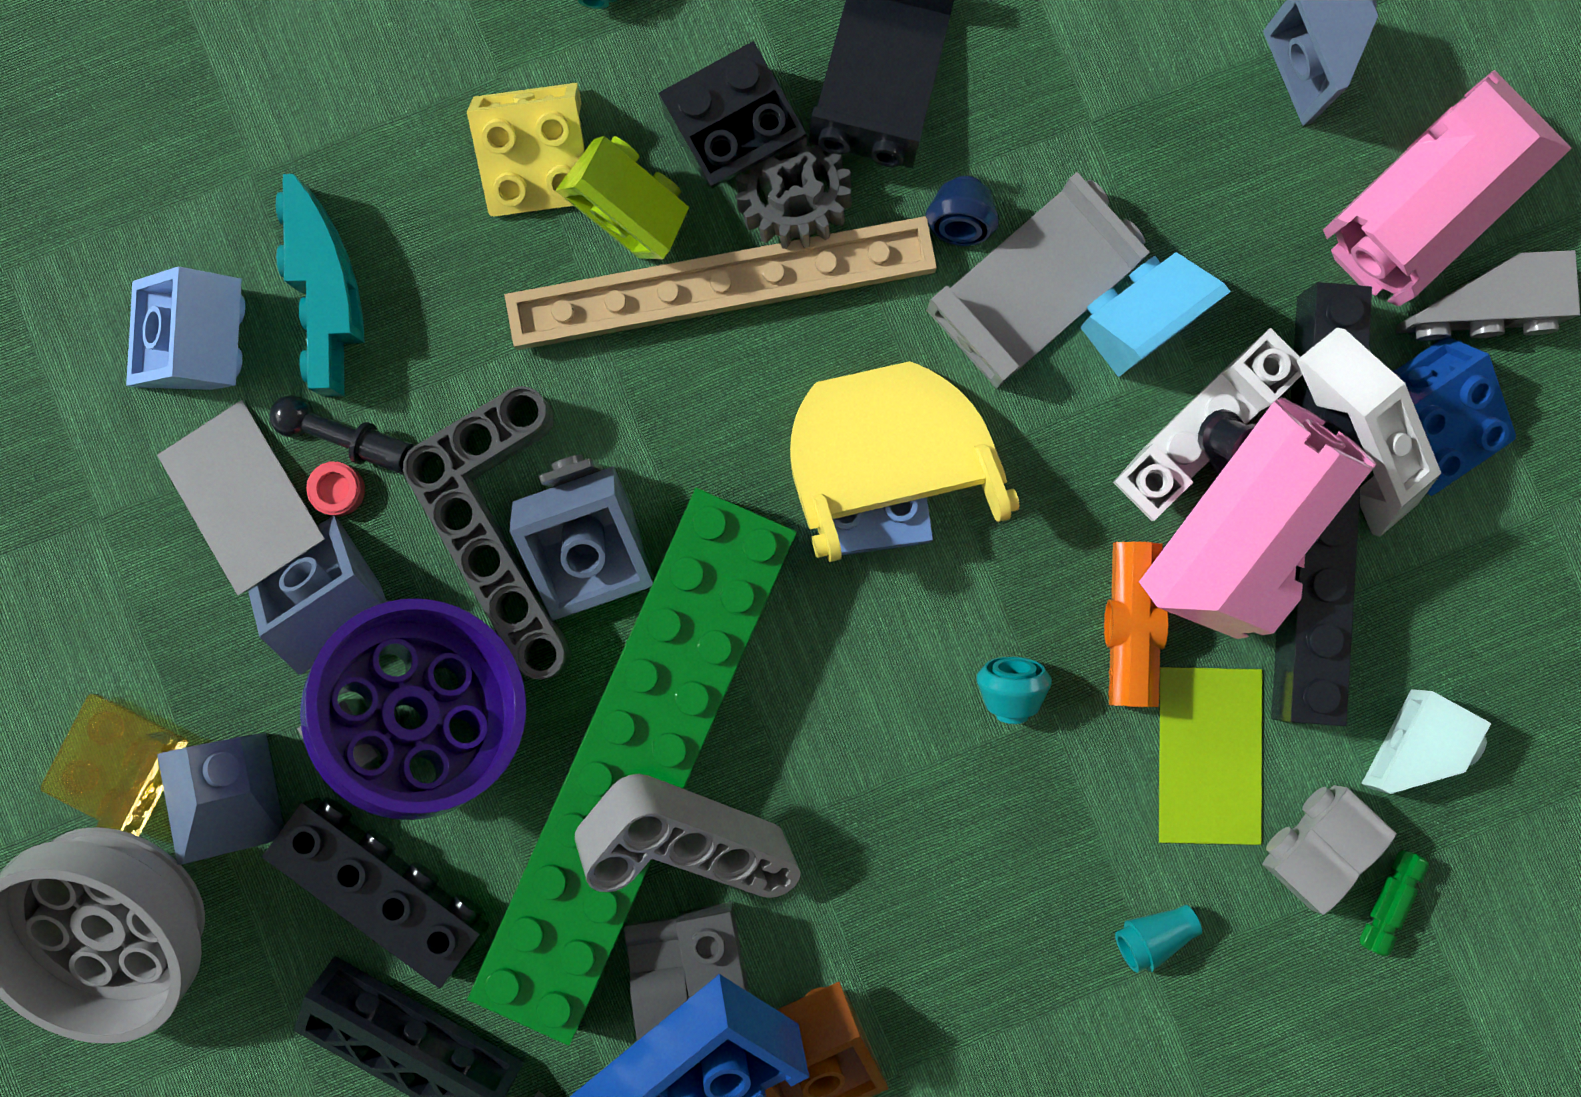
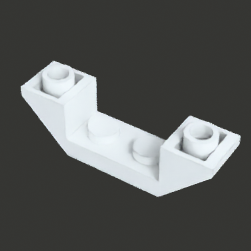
M1271 328L1267 330L1180 411L1136 455L1113 483L1151 521H1155L1193 483L1191 478L1209 461L1198 444V432L1206 417L1216 410L1226 409L1236 413L1246 425L1259 411L1271 406L1302 375L1297 363L1300 356Z
M1336 328L1297 360V363L1316 406L1348 413L1364 452L1377 463L1372 469L1375 476L1360 488V507L1372 534L1380 537L1419 504L1440 476L1441 471L1405 382L1349 332L1342 328Z

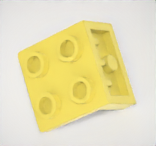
M578 82L473 97L467 110V116L490 216L495 217L573 206L555 190L585 151L579 118L582 103Z

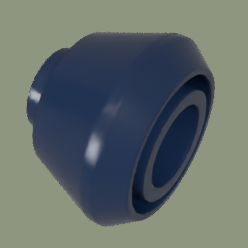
M959 176L943 184L927 208L925 215L929 228L937 238L958 246H971L982 243L995 233L999 225V217L991 191L981 181L971 176Z

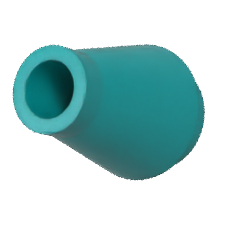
M1185 904L1174 910L1127 920L1124 922V928L1115 933V939L1124 960L1134 972L1138 973L1144 969L1153 972L1190 940L1202 934V927L1195 912L1190 906Z

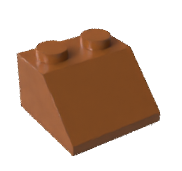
M839 981L827 987L813 989L803 998L777 1009L799 1024L810 1077L792 1087L784 1080L766 1089V1097H872L889 1089L856 1012Z

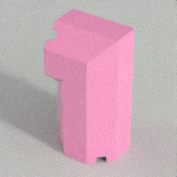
M1495 70L1464 95L1466 98L1461 99L1439 117L1392 165L1323 229L1326 239H1329L1334 234L1336 235L1338 244L1331 249L1334 260L1356 283L1362 286H1372V294L1375 296L1382 289L1393 293L1394 295L1387 302L1398 307L1415 298L1572 149Z
M1280 397L1272 403L1139 583L1158 608L1228 636L1241 639L1248 638L1249 636L1246 633L1252 632L1259 635L1273 634L1302 598L1303 584L1295 581L1296 565L1304 568L1307 551L1377 463L1339 431L1335 435L1323 427L1325 421L1317 415Z

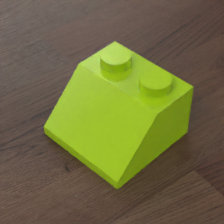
M605 136L593 139L555 191L637 258L664 259L670 251L689 209V206L678 198L682 191L665 175L655 172L652 176L636 162L640 158L639 154L622 139L616 136L611 141Z

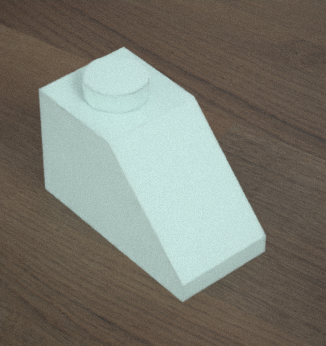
M1411 689L1361 784L1373 790L1392 794L1464 773L1484 753L1487 745V739L1484 736L1491 723L1433 691Z

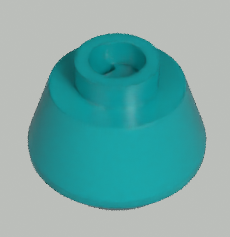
M1022 657L992 659L980 669L976 677L987 710L996 715L999 721L1008 724L1024 723L1028 721L1029 717L1037 714L1052 684V678L1042 664Z

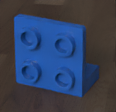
M1448 337L1439 340L1393 371L1406 384L1441 471L1440 476L1426 494L1430 496L1435 495L1515 440L1516 433L1488 353Z

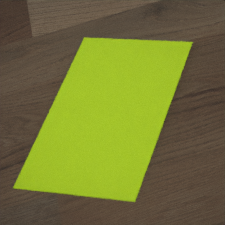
M1160 667L1159 843L1261 845L1262 669Z

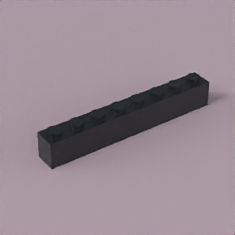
M1317 282L1299 294L1296 304L1294 351L1301 357L1336 328L1345 329L1369 350L1372 286ZM1302 374L1291 386V402L1314 413L1325 421L1323 427L1335 435L1340 431L1363 450L1349 414L1316 406ZM1361 485L1307 551L1304 568L1296 565L1295 581L1303 584L1302 598L1276 630L1271 719L1296 723L1347 726Z

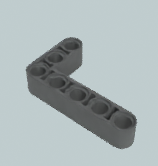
M517 386L507 390L414 446L407 453L403 461V472L408 484L499 637L513 655L518 668L524 675L532 679H549L561 675L568 668L572 652L569 642L556 620L552 621L537 588L472 481L541 440L550 432L554 424V413L551 405L536 390L525 386ZM525 402L537 403L539 412L536 421L527 427H517L514 421V413L517 407ZM480 429H488L492 436L489 449L483 454L472 455L468 448L471 435ZM441 457L445 464V471L442 477L437 482L426 483L422 475L425 463L430 458ZM468 502L473 511L471 522L465 528L455 530L450 523V512L456 504ZM494 547L500 555V566L493 575L484 577L478 571L477 558L484 549ZM520 593L528 602V613L521 622L514 624L506 618L504 604L512 594ZM542 639L550 641L555 646L557 652L554 664L547 670L538 668L531 658V650L534 644Z

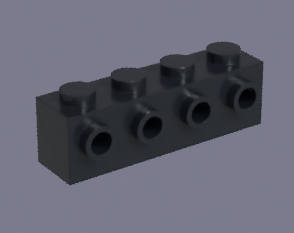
M317 797L302 802L263 854L262 858L437 988L441 989L453 977L490 926L489 923L481 918L483 914L481 908L467 897L460 894L452 897L437 886L439 878L427 867L417 862H412L409 865L393 853L396 848L395 845L382 834L374 830L364 832L349 821L352 817L350 811L337 801L325 797L322 801Z

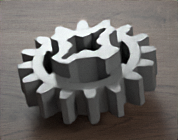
M807 138L747 169L745 174L736 175L735 179L738 192L736 195L739 213H744L746 228L752 230L759 227L761 241L764 243L771 240L774 235L780 236L783 249L789 247L792 238H799L804 248L810 247V235L814 233L827 240L830 238L829 223L842 226L845 222L844 208H850L852 205L851 174L849 169H843L842 155L831 154L828 156L827 151L818 145H815L813 148L807 146ZM821 176L829 186L828 193L824 191L823 183L819 182ZM760 189L765 192V199L768 200L769 204L766 207L759 199Z

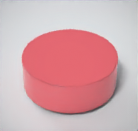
M327 462L318 466L310 474L306 491L310 503L318 511L331 516H345L354 512L362 503L365 495V485L363 478L353 467L341 462Z

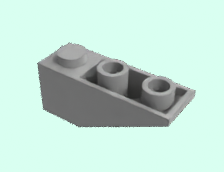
M1575 250L1520 253L1397 324L1396 333L1416 332L1417 340L1428 341L1448 338L1451 336V331L1470 330L1471 338L1499 336L1505 334V328L1523 327L1524 335H1544L1558 332L1560 323L1580 315Z

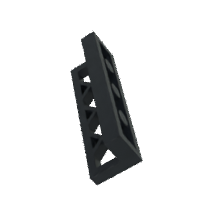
M337 956L333 957L305 995L293 1030L410 1097H505L524 1064L522 1060ZM314 1016L330 1024L333 1027V1029L325 1025L324 1023L316 1020ZM367 1046H369V1047L373 1048L374 1050L378 1051V1052L381 1054V1056H380L379 1054H377V1053L371 1051ZM415 1073H417V1074L421 1075L422 1077L426 1078L429 1082H427V1081H425V1080L419 1078L418 1076H416Z

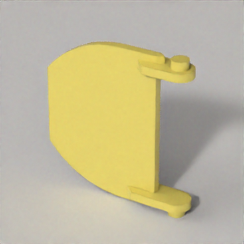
M909 361L816 382L799 407L791 434V469L807 524L810 529L817 528L819 535L812 536V544L817 558L827 556L829 562L841 560V546L833 519L980 484L997 522L1009 520L1011 512L1019 510L1017 493L1014 489H1005L1004 484L1007 483L1003 466L986 424L976 408L949 381L919 364Z

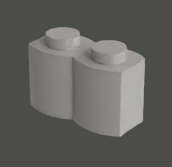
M1333 785L1330 789L1322 787L1306 800L1302 808L1306 814L1293 829L1290 827L1283 828L1269 841L1266 847L1269 855L1262 864L1310 910L1322 915L1332 909L1346 895L1359 875L1382 855L1397 834L1349 788Z

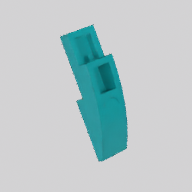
M283 174V192H278L276 195V213L280 224L283 225L284 245L278 246L276 260L279 274L281 277H284V282L300 293H306V297H301L299 302L300 323L302 328L307 330V350H303L300 354L301 377L307 383L309 390L323 397L345 396L344 344L365 343L363 313L358 285L341 237L324 207L312 191L294 174Z

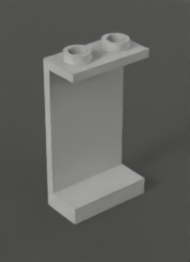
M1078 172L1069 178L1063 190L956 284L951 288L948 285L945 286L929 302L926 311L996 389L1087 310L1086 307L1114 287L1150 253L1144 246L1145 238L1140 230L1127 219L1121 221L1109 208V199L1104 190L1093 180L1085 181Z

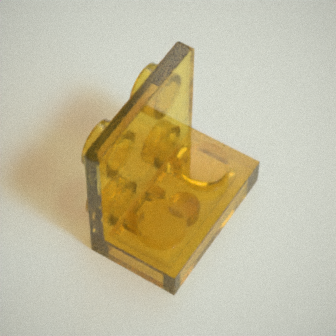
M90 694L82 705L40 788L42 792L99 820L96 827L121 830L140 836L164 790L157 754L185 748L189 740L99 694Z

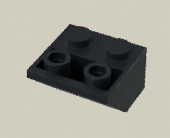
M754 41L659 92L664 116L689 160L711 189L807 137L803 126Z

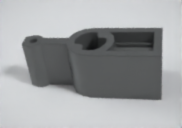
M677 917L627 923L624 925L630 967L631 1001L637 1041L689 999L675 925Z

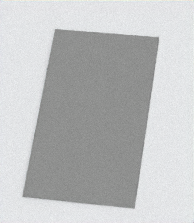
M242 400L157 455L238 596L325 539Z

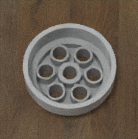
M111 828L76 829L57 837L51 842L36 845L21 852L0 872V999L35 1025L60 1036L78 1041L101 1044L121 1043L141 1038L155 1031L171 1016L193 983L200 967L202 955L201 937L205 925V911L201 895L194 881L181 865H177V861L157 845L134 834Z

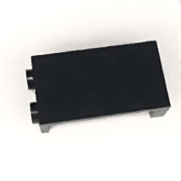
M846 0L817 107L814 106L812 112L809 143L818 145L823 150L832 154L851 153L872 158L876 163L886 167L905 166L913 168L954 0Z

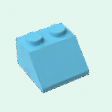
M1177 252L1162 263L1156 256H1153L1129 275L1134 284L1119 295L1112 287L1089 304L1086 308L1092 315L1080 328L1115 374L1120 377L1203 315L1231 291L1222 281Z

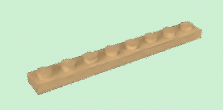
M926 216L832 233L827 240L820 236L810 237V247L804 248L799 239L791 241L787 249H783L781 243L518 291L504 294L513 346L516 350H522L935 273L937 267Z

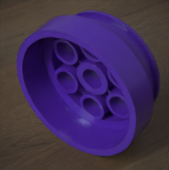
M416 598L388 601L368 608L350 618L324 644L311 667L304 685L300 710L301 730L307 752L316 770L324 781L342 798L360 809L382 817L401 820L427 819L446 814L467 804L490 787L505 771L517 751L524 731L526 719L525 689L518 665L508 647L494 630L473 614L448 603ZM394 654L401 658L405 664V674L401 676L386 674L379 665V656ZM447 668L454 672L458 679V689L445 690L439 687L434 680V669ZM344 692L358 693L366 702V712L357 716L345 713L338 704V695ZM401 705L414 708L420 716V727L412 730L401 727L395 720L394 708ZM462 719L468 722L473 729V741L471 743H461L455 740L449 731L450 720ZM361 744L374 746L381 755L382 762L380 768L367 770L360 767L354 760V747ZM421 757L429 760L434 765L436 771L434 782L421 783L414 779L409 768L411 759Z

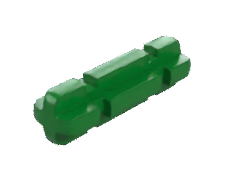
M1407 850L1398 852L1391 869L1395 870L1393 877L1387 876L1370 916L1374 917L1371 925L1366 923L1359 941L1364 948L1381 956L1391 954L1397 937L1393 936L1396 928L1402 929L1419 891L1414 887L1417 881L1423 882L1428 871L1429 862L1425 858Z

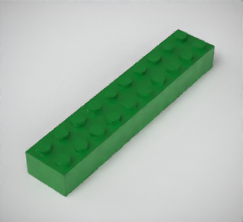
M695 488L467 998L468 1001L570 1046L579 1030L654 860L651 859L626 887L612 892L596 891L587 883L575 843V832L612 785L628 775H648L682 789L686 788L797 537L796 531Z

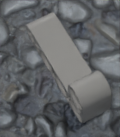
M633 774L619 779L581 822L575 832V843L587 883L591 888L600 892H612L626 887L651 859L767 898L778 897L789 892L800 879V870L779 826L648 775Z

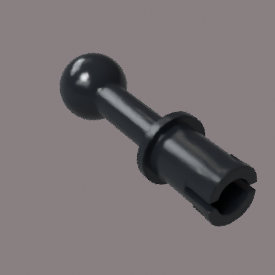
M295 395L283 396L276 400L269 413L273 429L282 436L295 438L307 433L349 449V458L354 463L362 464L367 461L401 475H404L403 461L407 453L414 447L412 443L377 431L376 426L370 422H364L355 429L314 414L310 404L303 398Z

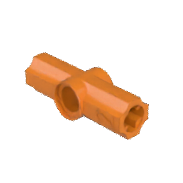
M1113 543L1112 596L1107 601L1104 614V638L1106 646L1110 648L1109 705L1159 707L1160 650L1165 648L1167 642L1168 611L1160 609L1155 605L1139 581L1162 552L1163 544Z

